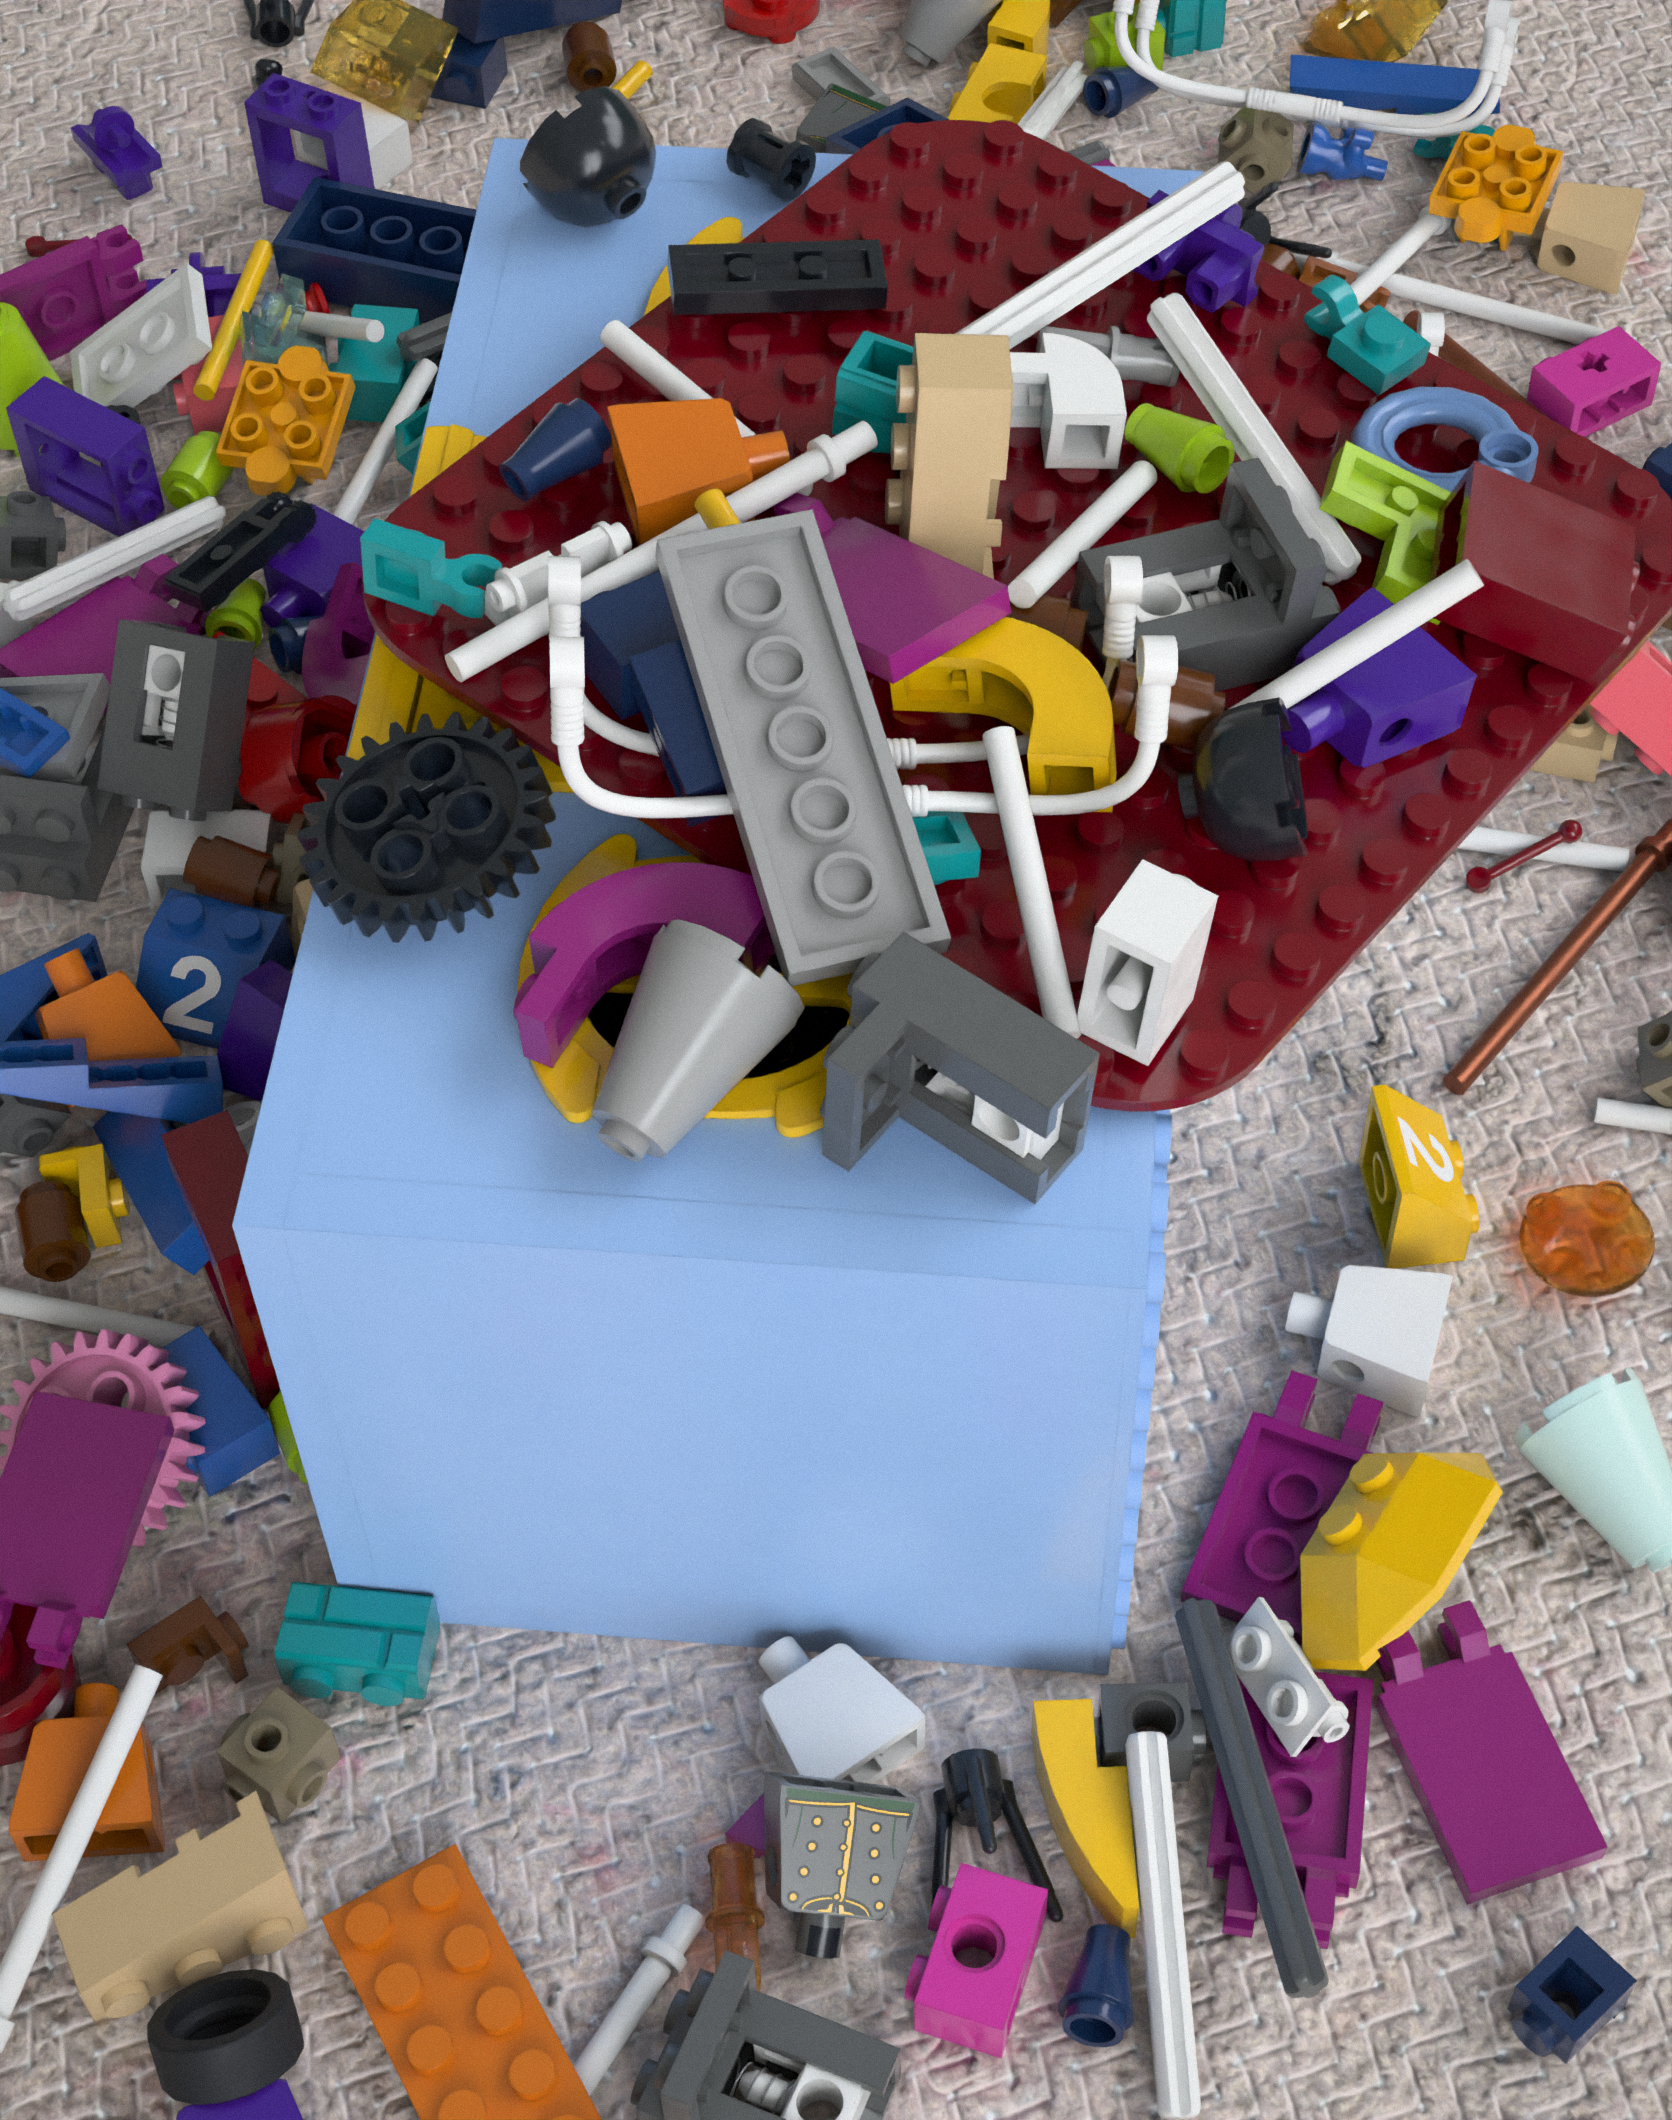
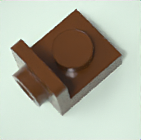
M201 1595L126 1644L134 1665L146 1667L163 1675L155 1694L169 1685L176 1686L190 1680L201 1670L204 1662L214 1655L235 1684L248 1677L241 1652L248 1648L249 1644L243 1632L227 1611L216 1617Z

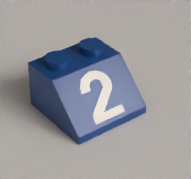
M173 888L169 889L144 934L136 989L172 1038L218 1049L239 980L270 960L291 972L296 960L285 915Z

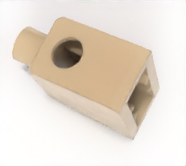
M1563 182L1558 185L1551 209L1543 208L1532 235L1514 231L1513 235L1542 240L1537 263L1541 271L1617 295L1638 230L1646 190Z

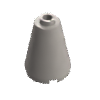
M911 0L899 33V37L906 41L902 51L926 67L931 59L941 64L1002 0Z
M680 919L671 920L667 927L663 925L652 940L592 1110L594 1118L603 1126L598 1133L599 1139L616 1153L635 1162H641L645 1154L658 1158L664 1157L796 1026V1021L805 1007L799 994L781 974L767 965L759 978L747 966L738 961L745 950L744 947L706 927Z

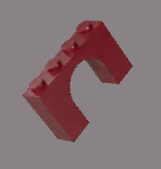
M228 1110L164 1133L161 1137L175 1180L210 1259L202 1267L209 1290L258 1403L264 1409L269 1407L271 1401L278 1395L280 1387L232 1226L249 1156Z

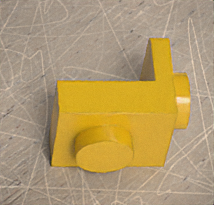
M103 1144L86 1147L72 1146L60 1152L39 1156V1170L43 1180L65 1183L70 1187L72 1193L80 1198L81 1213L96 1248L121 1244L120 1217L130 1216L129 1196L121 1179L115 1177Z

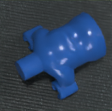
M1311 122L1302 141L1297 172L1310 175L1324 172L1332 180L1357 179L1363 176L1382 181L1387 170L1388 161L1364 154V151L1368 150L1372 145L1375 134L1373 131L1348 127L1341 130L1339 139L1331 138L1325 126Z

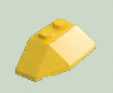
M1412 1452L1363 1454L1360 1460L1352 1467L1347 1481L1329 1510L1321 1517L1316 1531L1300 1555L1302 1651L1314 1669L1366 1671L1381 1656L1379 1648L1403 1635L1443 1596L1503 1493L1482 1453Z

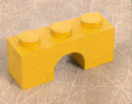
M989 43L980 61H973L971 64L967 83L963 91H957L954 94L947 118L950 120H971L988 123L1006 120L1018 124L1046 88L1047 55Z

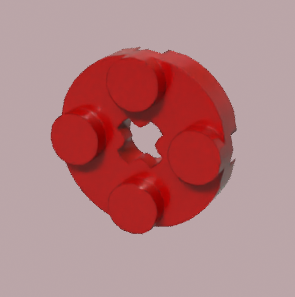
M723 0L725 25L732 30H740L747 34L767 37L770 42L775 44H786L795 39L797 31L806 28L816 19L820 11V0Z

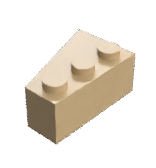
M915 333L912 365H899L897 371V412L907 413L906 423L892 424L891 469L901 471L900 479H887L885 521L886 524L899 525V537L994 579L991 547H1000L1002 522L1001 519H995L1000 480H1006L1013 401L1008 335Z
M257 1791L236 1802L240 1817L205 1838L202 1837L200 1830L193 1828L175 1839L174 1841L179 1851L177 1855L143 1875L139 1867L132 1865L52 1914L79 1995L94 2022L105 2017L122 2018L132 2015L144 2008L153 1996L179 1985L187 1987L201 1979L218 1975L223 1966L250 1954L261 1956L274 1953L287 1946L296 1934L309 1929Z

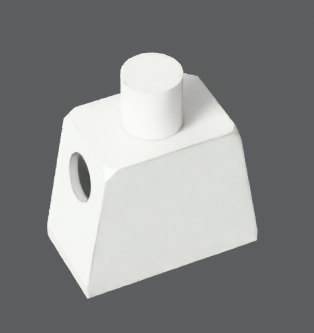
M1347 1265L1341 1269L1334 1300L1294 1291L1285 1331L1323 1340L1317 1371L1322 1380L1356 1394L1359 1393L1382 1401L1384 1405L1408 1415L1420 1417L1453 1276L1444 1273Z
M787 1636L774 1642L761 1655L759 1665L774 1683L759 1697L761 1725L785 1773L873 1784L926 1748V1716L847 1644L837 1643L811 1660L796 1640L791 1636Z

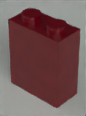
M1474 460L1439 508L1430 582L1468 559L1484 586L1433 618L1589 682L1609 657L1618 658L1622 655L1634 633L1636 619L1629 613L1631 593L1640 572L1639 563L1634 561L1636 528Z

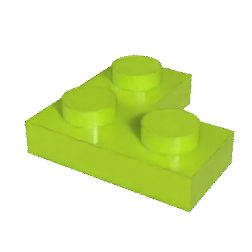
M1345 441L1332 460L1319 510L1385 541L1373 587L1390 602L1396 604L1430 582L1438 512L1451 492ZM1434 618L1429 620L1436 625L1441 622Z

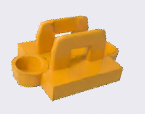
M1510 124L1498 128L1492 137L1486 134L1461 131L1430 195L1429 214L1456 219L1454 231L1461 243H1464L1466 240L1486 243L1495 240L1499 236V248L1501 251H1505L1512 240L1513 231L1532 235L1562 168L1563 151L1535 144L1533 131L1529 128Z
M294 345L287 348L281 354L278 364L246 360L215 452L220 464L244 468L250 490L255 495L260 496L270 495L272 491L275 493L277 491L284 494L288 493L293 488L297 476H300L308 485H313L315 479L327 480L356 388L351 374L330 372L319 351L313 347Z

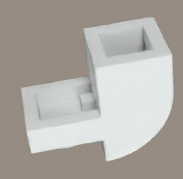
M1054 333L1042 334L1040 353L1010 352L1013 379L1010 427H1040L1045 468L1117 469L1127 412L1121 377L1111 360L1097 348L1086 342Z

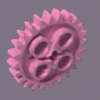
M101 1329L98 1337L81 1331L76 1332L74 1346L57 1341L51 1343L53 1363L34 1357L29 1361L35 1376L32 1383L16 1379L12 1382V1386L21 1397L18 1406H0V1412L12 1421L10 1430L0 1431V1443L8 1445L7 1454L0 1457V1470L3 1471L35 1391L121 1407L124 1395L129 1392L127 1409L169 1416L175 1430L132 1544L142 1547L146 1544L144 1525L159 1530H165L168 1527L162 1511L165 1504L184 1508L186 1505L182 1495L176 1490L179 1481H198L199 1476L185 1465L187 1457L205 1453V1447L189 1441V1432L200 1428L206 1422L204 1417L187 1413L186 1408L194 1403L200 1395L198 1390L178 1386L184 1379L187 1370L185 1367L167 1362L170 1352L157 1346L148 1345L147 1339L128 1333L125 1335L108 1329Z

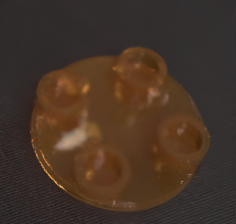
M1602 1181L1597 1185H1570L1548 1193L1543 1192L1534 1195L1526 1207V1214L1520 1227L1519 1242L1523 1258L1528 1267L1544 1283L1570 1295L1601 1297L1629 1288L1645 1274L1654 1255V1232L1645 1213L1631 1200V1193L1627 1187L1615 1181Z

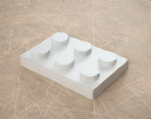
M186 263L70 351L74 391L105 407L110 405H127L134 408L150 395L160 392L170 380L186 368L199 363L212 350L202 274Z

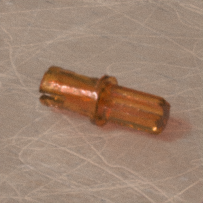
M742 1843L718 1845L710 1849L709 1855H707L708 1864L710 1865L712 1910L705 1916L706 1929L714 1933L715 1969H717L725 1950L754 1961L757 1991L760 1992L762 1983L758 1930L765 1924L764 1911L756 1905L755 1849Z

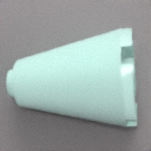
M1632 1368L1624 1369L1620 1384L1617 1383L1612 1373H1609L1573 1390L1544 1408L1541 1412L1548 1423L1534 1434H1532L1526 1423L1516 1431L1512 1439L1519 1452L1632 1568L1647 1564L1651 1572L1656 1573L1672 1565V1467L1643 1384Z

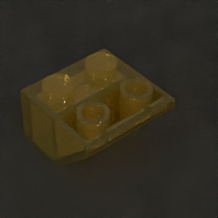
M353 0L329 25L310 73L399 117L419 124L459 28L402 0Z
M1336 0L1333 5L1325 8L1311 21L1314 29L1301 43V46L1306 53L1318 57L1395 62L1410 52L1449 1Z

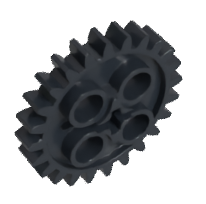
M453 712L442 729H435L427 713L421 715L416 732L406 734L397 722L390 723V741L382 745L368 736L361 738L362 748L366 755L358 761L339 755L336 761L343 775L339 780L330 778H319L315 784L325 801L313 802L303 806L302 810L311 826L297 832V838L306 851L299 858L300 863L323 906H330L342 925L355 920L363 936L366 937L373 935L383 925L392 942L395 943L401 941L410 925L417 926L425 942L431 941L436 931L437 922L448 919L451 927L457 933H461L465 927L464 913L473 908L488 919L493 917V906L489 898L497 892L507 897L517 898L520 893L512 878L515 873L537 874L540 870L531 850L551 847L552 840L545 824L556 820V813L548 798L553 792L542 767L539 766L528 744L520 747L512 729L508 727L496 734L489 719L483 716L468 730L459 712Z

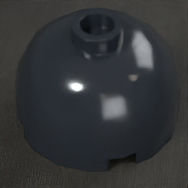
M607 86L585 90L575 96L582 105L580 108L574 110L565 119L555 110L543 121L525 148L520 160V172L528 180V183H523L527 191L555 218L574 225L590 227L609 223L615 219H625L641 207L645 201L646 190L653 176L656 149L653 136L637 109L619 90Z
M1280 697L1250 702L1223 711L1204 726L1193 746L1192 770L1178 772V790L1185 819L1200 817L1209 841L1224 853L1250 862L1280 861L1303 857L1308 854V849L1302 840L1308 838V823L1301 770L1297 753L1292 754L1289 745L1282 746L1281 732L1292 731L1284 701Z

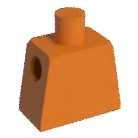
M722 398L619 404L607 407L609 430L612 438L613 464L637 546L697 514L698 512L694 504L697 498L704 492L711 489H720L724 496L727 497L790 461L786 438L782 430L741 438L731 404ZM755 516L747 520L746 522L753 521L755 519Z
M79 948L43 964L59 999L40 1007L35 1012L42 1040L85 1038L88 1061L166 1058L182 1055L177 1043L122 970L94 981ZM66 1104L69 1109L75 1106Z
M105 1683L81 1685L75 1690L73 1718L45 1719L35 1725L9 1820L8 1831L24 1862L48 1859L119 1702V1690L116 1687ZM143 1721L81 1858L165 1852V1836L154 1753Z

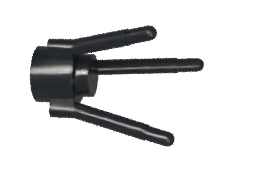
M243 0L250 21L251 38L259 39L263 44L271 47H283L289 44L294 39V35H304L305 20L315 0H302L296 14L294 6L289 0H261L257 7L254 0Z
M1270 182L1249 198H1242L1238 201V205L1242 207L1243 211L1239 229L1253 235L1254 240L1262 244H1274L1284 247L1295 254L1330 258L1332 256V250L1328 247L1276 238L1271 235V226L1267 217L1261 212L1256 211V207L1278 190L1279 186L1276 182Z
M973 1748L959 1751L947 1757L941 1765L945 1787L933 1793L937 1818L931 1909L939 1886L944 1885L948 1887L953 1817L957 1816V1820L961 1825L977 1827L984 1852L992 1854L997 1850L993 1822L1001 1816L1002 1810L1033 1884L1048 1889L1047 1914L1053 1922H1060L1064 1916L1062 1908L1017 1805L1013 1781L1002 1779L998 1755L987 1749Z

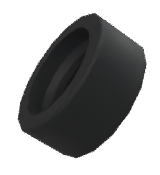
M257 1969L228 1971L201 1979L176 1992L161 2004L147 2024L148 2044L162 2090L175 2101L193 2105L224 2103L255 2093L277 2081L292 2068L304 2049L303 2032L289 1983L274 1972Z

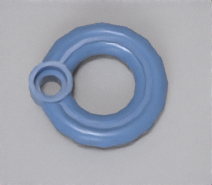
M1416 387L1389 394L1364 411L1351 434L1352 444L1449 492H1452L1468 469L1452 473H1431L1412 467L1400 459L1395 451L1394 443L1401 433L1409 428L1425 424L1447 425L1461 429L1475 438L1479 444L1477 462L1528 483L1531 482L1535 474L1539 450L1536 441L1527 433L1520 431L1505 410L1483 396L1453 387Z

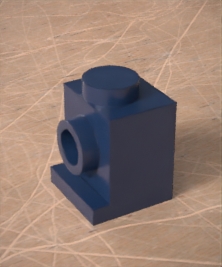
M1576 1926L1516 1985L1507 2008L1515 2016L1511 2023L1512 2028L1519 2040L1536 2055L1546 2057L1552 2051L1567 2064L1612 2018L1615 2019L1624 2010L1637 1980L1582 1929ZM1555 2002H1562L1568 2005L1573 2010L1575 2018L1572 2019Z

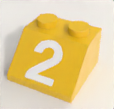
M1385 1084L1372 1086L1358 1165L1386 1268L1397 1269L1464 1261L1470 1235L1477 1233L1479 1230V1211L1474 1195L1464 1194L1460 1180L1463 1177L1464 1163L1459 1142L1457 1140L1449 1141L1442 1115Z

